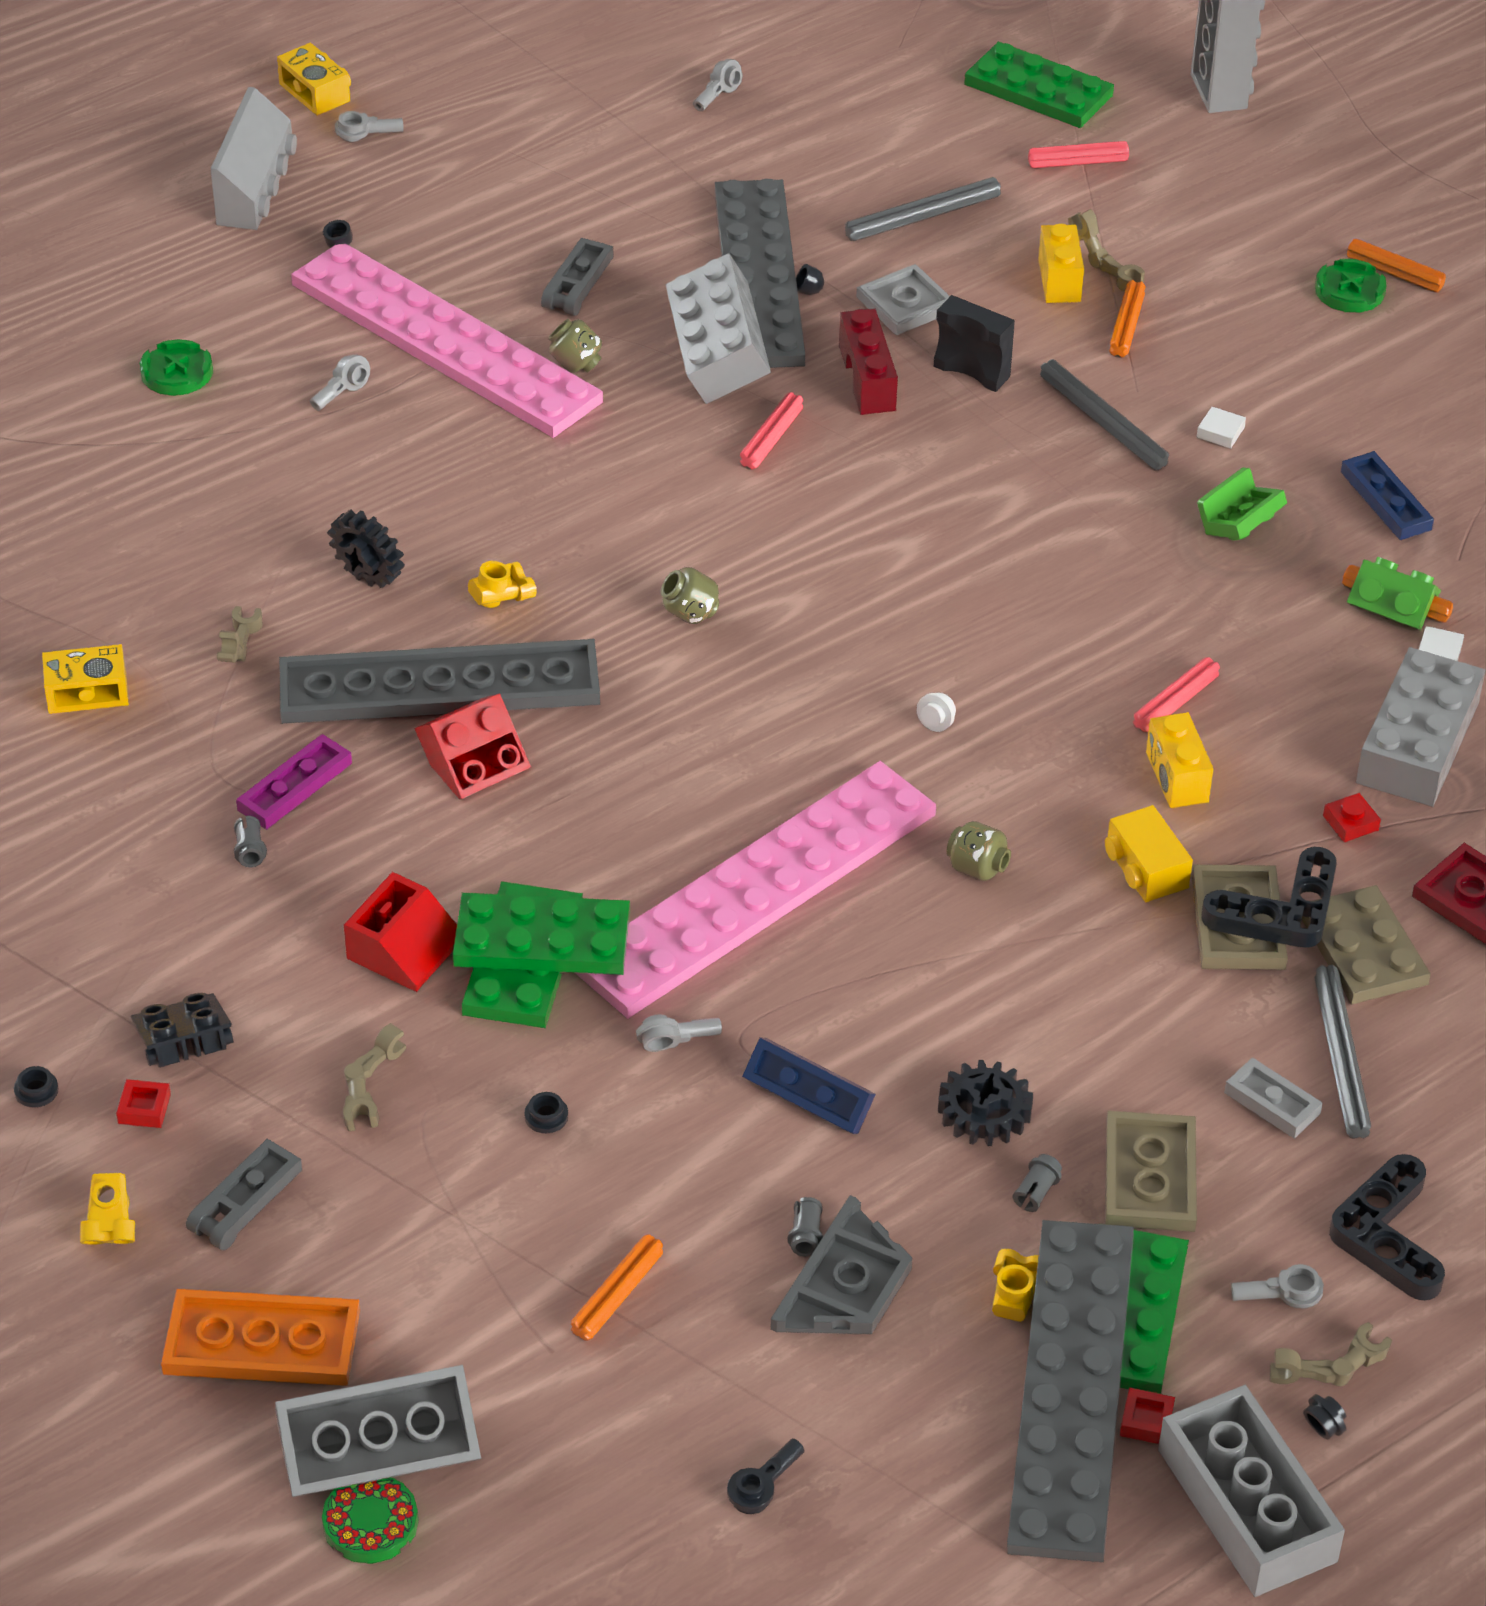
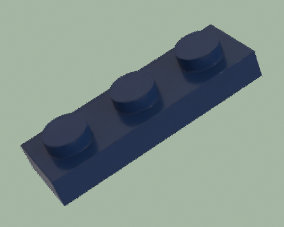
M1375 451L1342 461L1341 473L1399 540L1432 530L1434 518Z
M759 1037L742 1076L852 1134L859 1133L876 1095L870 1090L763 1037Z

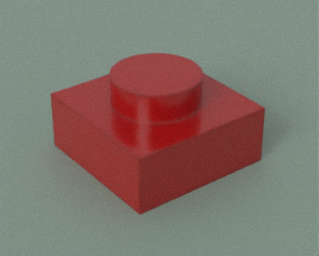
M1360 792L1325 804L1323 817L1343 842L1379 831L1381 818Z
M126 1079L116 1112L118 1124L162 1128L171 1096L169 1083Z
M1129 1388L1120 1436L1159 1444L1163 1417L1173 1414L1175 1397Z

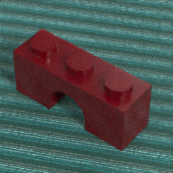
M876 308L840 312L839 348L846 369L853 368V393L860 415L896 411L898 376Z

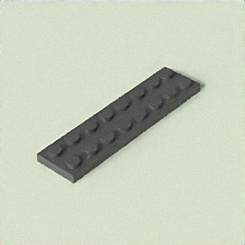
M762 179L715 182V202L721 257L729 253L748 281L770 368L805 367V347L784 180Z
M595 639L279 657L280 714L282 724L447 714L481 698L499 693L507 710L600 705Z
M1042 1221L1007 1540V1553L1010 1555L1104 1563L1134 1240V1227Z

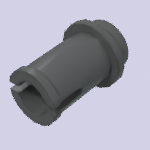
M246 816L247 828L244 829L242 817L235 821L234 824L237 839L234 856L241 865L252 868L263 862L267 855V848L265 843L261 841L259 820L253 816Z
M1041 1154L1029 1162L1028 1168L1030 1171L1019 1188L1013 1193V1200L1019 1207L1023 1205L1028 1195L1031 1194L1030 1201L1025 1207L1026 1211L1036 1212L1051 1186L1057 1185L1061 1180V1164L1057 1159L1047 1154Z
M803 1197L800 1198V1202L796 1201L794 1204L793 1229L789 1231L787 1240L792 1251L799 1256H811L823 1238V1234L820 1232L823 1206L815 1198Z

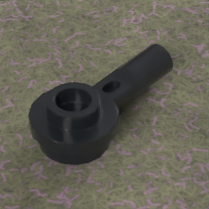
M792 1438L760 1469L745 1468L734 1473L728 1480L727 1485L729 1501L738 1511L744 1514L762 1512L773 1499L775 1480L805 1452L803 1445L798 1440Z

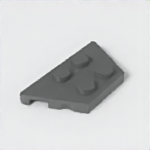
M850 1195L771 1317V1330L790 1333L872 1334L912 1270L913 1258L900 1244L890 1239L889 1232L878 1221L873 1223L861 1211V1202L856 1197Z

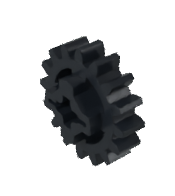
M350 509L345 514L342 513L331 524L332 528L328 530L327 534L333 539L329 542V546L336 549L337 554L335 558L345 562L344 569L354 575L356 580L360 581L362 578H365L368 586L372 587L376 583L380 588H383L386 584L390 585L401 574L400 570L405 567V564L400 558L404 556V553L396 549L398 540L387 535L389 529L377 522L376 517L373 516L368 520L364 511L360 510L355 514Z
M979 1060L975 1069H972L967 1063H963L961 1065V1074L950 1071L948 1072L947 1082H941L938 1113L943 1114V1126L954 1125L953 1136L956 1138L964 1133L968 1134L969 1144L972 1145L977 1142L978 1138H984L987 1146H992L993 1140L996 1137H999L1004 1143L1010 1142V1132L1018 1135L1023 1134L1024 1123H1030L1033 1092H1028V1080H1017V1070L1015 1068L1006 1073L1001 1071L1002 1063L998 1061L994 1064L993 1068H986L984 1060Z

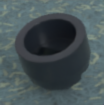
M344 220L331 221L323 229L325 241L330 248L345 243L349 245L353 240L351 227Z
M804 264L796 276L797 291L807 295L819 293L824 286L822 272L816 267Z

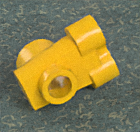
M498 561L484 562L480 566L478 577L472 578L468 582V592L478 605L488 608L499 606L501 601L530 599L535 597L537 592L534 580L531 577L525 576L519 562L508 564Z
M100 1173L92 1175L87 1220L80 1222L81 1244H130L135 1242V1221L129 1220L128 1208L130 1199L126 1190L125 1174ZM114 1190V1198L110 1202L103 1203L99 1201L100 1196L105 1191Z
M1001 1249L998 1252L993 1267V1272L997 1276L992 1312L995 1316L1018 1322L1025 1319L1035 1294L1039 1255L1025 1257L1012 1249Z

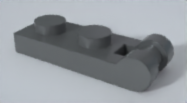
M580 238L544 289L541 306L552 310L555 307L562 308L566 314L577 316L583 300L613 259V246Z
M267 1138L191 1211L186 1221V1228L198 1236L205 1234L210 1237L212 1245L220 1250H227L234 1243L238 1232L302 1171L301 1158ZM221 1212L225 1217L218 1222L214 1218Z

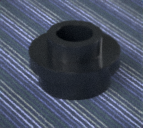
M32 1066L24 1069L18 1075L14 1084V1094L17 1101L26 1107L32 1108L49 1104L56 1098L59 1090L56 1077L48 1069L41 1066Z
M538 1093L530 1099L525 1107V1122L529 1128L538 1133L556 1132L562 1129L568 1121V1107L561 1097L555 1093Z
M1315 1394L1308 1400L1309 1406L1303 1410V1414L1310 1426L1321 1437L1328 1440L1334 1434L1340 1436L1346 1431V1425L1343 1420L1347 1415L1334 1398L1327 1396L1324 1399L1320 1395Z

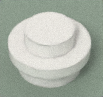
M929 693L919 700L917 715L926 728L935 732H941L952 725L956 708L949 696L943 693Z

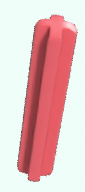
M1117 141L1031 148L1028 160L1031 168L1124 162L1129 158V147L1127 142Z
M792 392L785 395L740 453L742 458L740 463L743 467L748 466L752 470L760 465L803 409V398L801 395L796 396Z
M1205 657L1134 713V726L1140 728L1143 732H1149L1150 718L1171 715L1219 676L1218 670L1220 665L1218 662H1214L1210 657Z

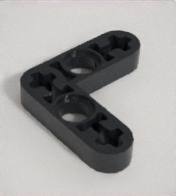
M1310 847L1302 851L1298 861L1290 902L1227 890L1212 891L1203 900L1202 921L1209 929L1217 932L1302 948L1313 947L1320 943L1323 936L1337 865L1336 857L1330 850L1323 847ZM1313 865L1321 866L1319 878L1311 876ZM1305 892H1313L1322 899L1312 902L1303 899L1300 895ZM1218 909H1224L1225 912H1224V913H1219V912H1217V910H1218ZM1239 912H1244V918L1239 917ZM1266 914L1274 921L1261 924L1256 922L1252 916ZM1303 916L1311 917L1308 929L1300 928Z
M1400 1154L1389 1159L1334 1211L1329 1235L1338 1247L1410 1297L1417 1300H1431L1437 1297L1442 1290L1445 1277L1443 1264L1427 1251L1387 1225L1421 1193L1426 1177L1425 1165L1419 1158L1408 1154ZM1397 1175L1400 1176V1177H1404V1178L1398 1183V1187L1396 1188V1187H1395V1184H1396ZM1374 1195L1382 1196L1389 1201L1390 1205L1384 1208H1376L1371 1206L1366 1198ZM1360 1215L1361 1219L1359 1223V1228L1351 1227L1355 1222L1358 1221V1216ZM1390 1246L1399 1255L1391 1259L1383 1258L1376 1253L1375 1248ZM1426 1274V1275L1430 1276L1431 1279L1428 1278V1277H1424L1422 1280H1419V1279H1417L1415 1276L1421 1278V1277H1423V1276Z

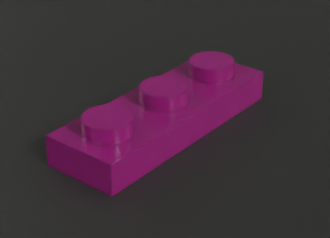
M321 734L236 799L237 811L245 816L257 818L260 826L267 830L352 764L351 752L324 734Z

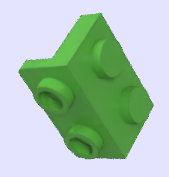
M1242 467L1200 498L1197 504L1206 535L1240 540L1249 536L1250 531L1259 524L1273 518L1274 513L1287 504L1284 490L1255 487L1251 469Z
M1380 557L1376 558L1375 563L1364 559L1347 603L1421 631L1434 596L1439 597L1441 589L1432 584L1434 578L1416 570H1413L1410 576L1398 572V564Z

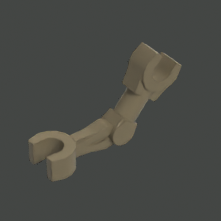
M1092 209L1082 214L1078 212L1068 218L1069 225H1077L1079 240H1084L1089 252L1087 254L1089 263L1094 268H1100L1102 271L1117 277V287L1122 291H1125L1127 283L1131 280L1137 283L1141 281L1144 283L1145 271L1141 267L1132 264L1123 266L1109 255L1105 248H1102L1097 237L1099 233L1097 218Z
M236 606L233 609L232 622L235 631H220L219 638L222 640L221 652H217L218 661L232 663L245 661L247 654L246 644L249 634L258 632L263 626L261 608H255L254 615L250 618L242 617V608L240 606Z
M391 1023L379 1032L374 1047L368 1053L356 1059L354 1063L347 1065L344 1070L349 1096H346L343 1117L348 1131H355L354 1119L359 1115L370 1117L371 1128L378 1126V1109L370 1093H366V1078L370 1077L377 1066L386 1058L395 1060L406 1050V1045L399 1041L404 1035L403 1031Z
M1367 1322L1358 1328L1348 1353L1343 1358L1339 1357L1334 1361L1329 1359L1317 1361L1300 1359L1298 1352L1292 1349H1275V1363L1270 1365V1382L1290 1384L1297 1381L1300 1377L1324 1383H1332L1335 1386H1344L1361 1365L1368 1367L1385 1359L1392 1339L1387 1336L1380 1344L1369 1342L1367 1339L1371 1335L1373 1325Z

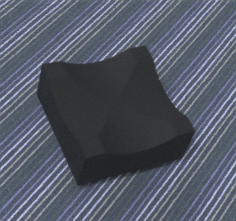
M951 295L937 309L936 320L939 325V339L934 355L933 367L942 371H953L969 375L982 383L985 388L997 392L1011 376L1015 320Z

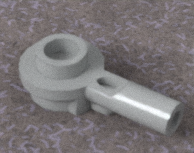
M726 59L725 61H719L715 65L713 72L710 74V82L707 84L706 89L693 101V105L698 111H703L722 91L732 93L737 89L743 77L738 61Z
M347 111L339 115L335 123V132L346 141L356 142L366 137L368 133L403 132V119H377L374 116L368 117L365 113Z
M358 354L343 357L333 370V378L329 380L328 385L310 399L312 407L320 411L343 390L357 391L362 388L370 376V365L367 359Z
M658 1014L646 1018L636 1030L637 1040L643 1043L645 1050L658 1052L674 1048L679 1043L688 1042L691 1040V1037L720 1035L722 1025L719 1018L677 1023L675 1019Z
M1298 1264L1289 1267L1287 1270H1281L1279 1277L1269 1278L1267 1281L1231 1283L1233 1301L1281 1298L1291 1307L1304 1309L1312 1307L1320 1301L1323 1296L1324 1284L1321 1277L1312 1267Z

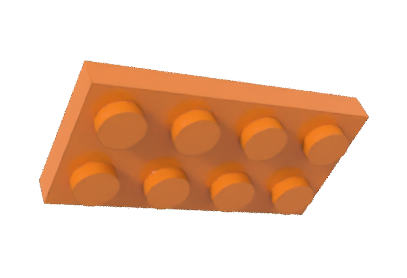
M176 1289L161 1362L163 1375L348 1386L360 1315L359 1299Z

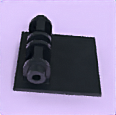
M214 993L190 994L182 1002L167 1006L164 1004L150 1005L142 1009L141 1013L131 1015V1020L147 1047L145 1055L149 1066L157 1064L161 1068L180 1062L176 1042H178L183 1060H189L185 1042L189 1038L191 1039L196 1057L201 1056L198 1036H200L205 1055L226 1050L227 1044L234 1043L230 1029L232 1023Z

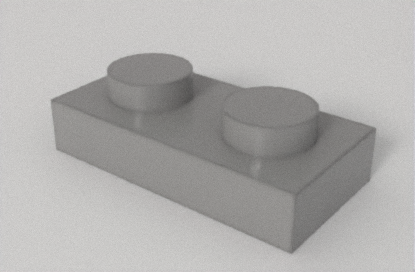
M1253 1057L1226 1081L1225 1094L1294 1139L1321 1114V1101Z

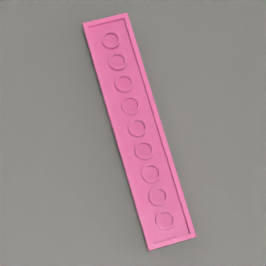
M346 243L333 246L291 274L292 285L552 438L603 402L602 390Z
M879 761L631 921L628 926L624 975L574 973L629 1019L934 817L936 814V804L887 765Z

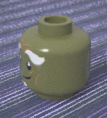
M566 319L548 338L551 341L549 346L550 354L570 373H576L581 369L587 373L602 358L598 354L602 347V340L582 320L577 319L571 322L569 319Z
M684 567L680 570L672 571L666 577L661 587L665 609L689 624H698L706 618H711L718 610L720 603L718 599V585L713 579L695 568Z
M971 821L963 827H957L951 834L947 844L946 852L947 856L950 857L952 867L960 873L981 881L990 880L998 872H1004L1011 859V850L1007 849L1006 835L998 829L977 821Z

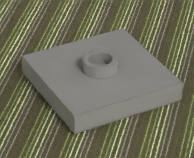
M916 264L857 287L856 297L868 309L876 308L878 318L895 335L936 320L937 309L950 297Z

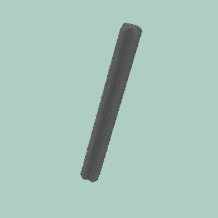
M990 177L850 220L845 223V234L850 241H857L990 200L1001 194V184L995 177Z
M1050 359L1047 363L1044 362L1042 364L1041 377L1151 468L1159 470L1163 466L1166 467L1169 453L1056 360Z
M1321 965L1316 969L1314 978L1345 1128L1350 1138L1361 1137L1364 1139L1370 1134L1371 1121L1339 971L1334 965L1327 967Z

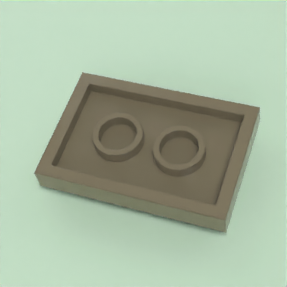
M1193 865L1192 884L1201 969L1286 970L1288 957L1285 944L1217 932L1205 926L1201 918L1203 900L1208 893L1215 890H1227L1280 901L1276 865ZM1218 909L1217 912L1224 913L1225 910ZM1239 912V917L1244 918V912ZM1266 914L1252 916L1256 922L1261 924L1274 921Z
M1377 885L1330 896L1323 936L1317 947L1328 966L1334 965L1338 969L1342 989L1351 1005L1429 985L1431 973ZM1303 916L1302 921L1308 929L1311 917Z
M1108 1111L1106 1120L1105 1225L1195 1232L1197 1223L1196 1116Z

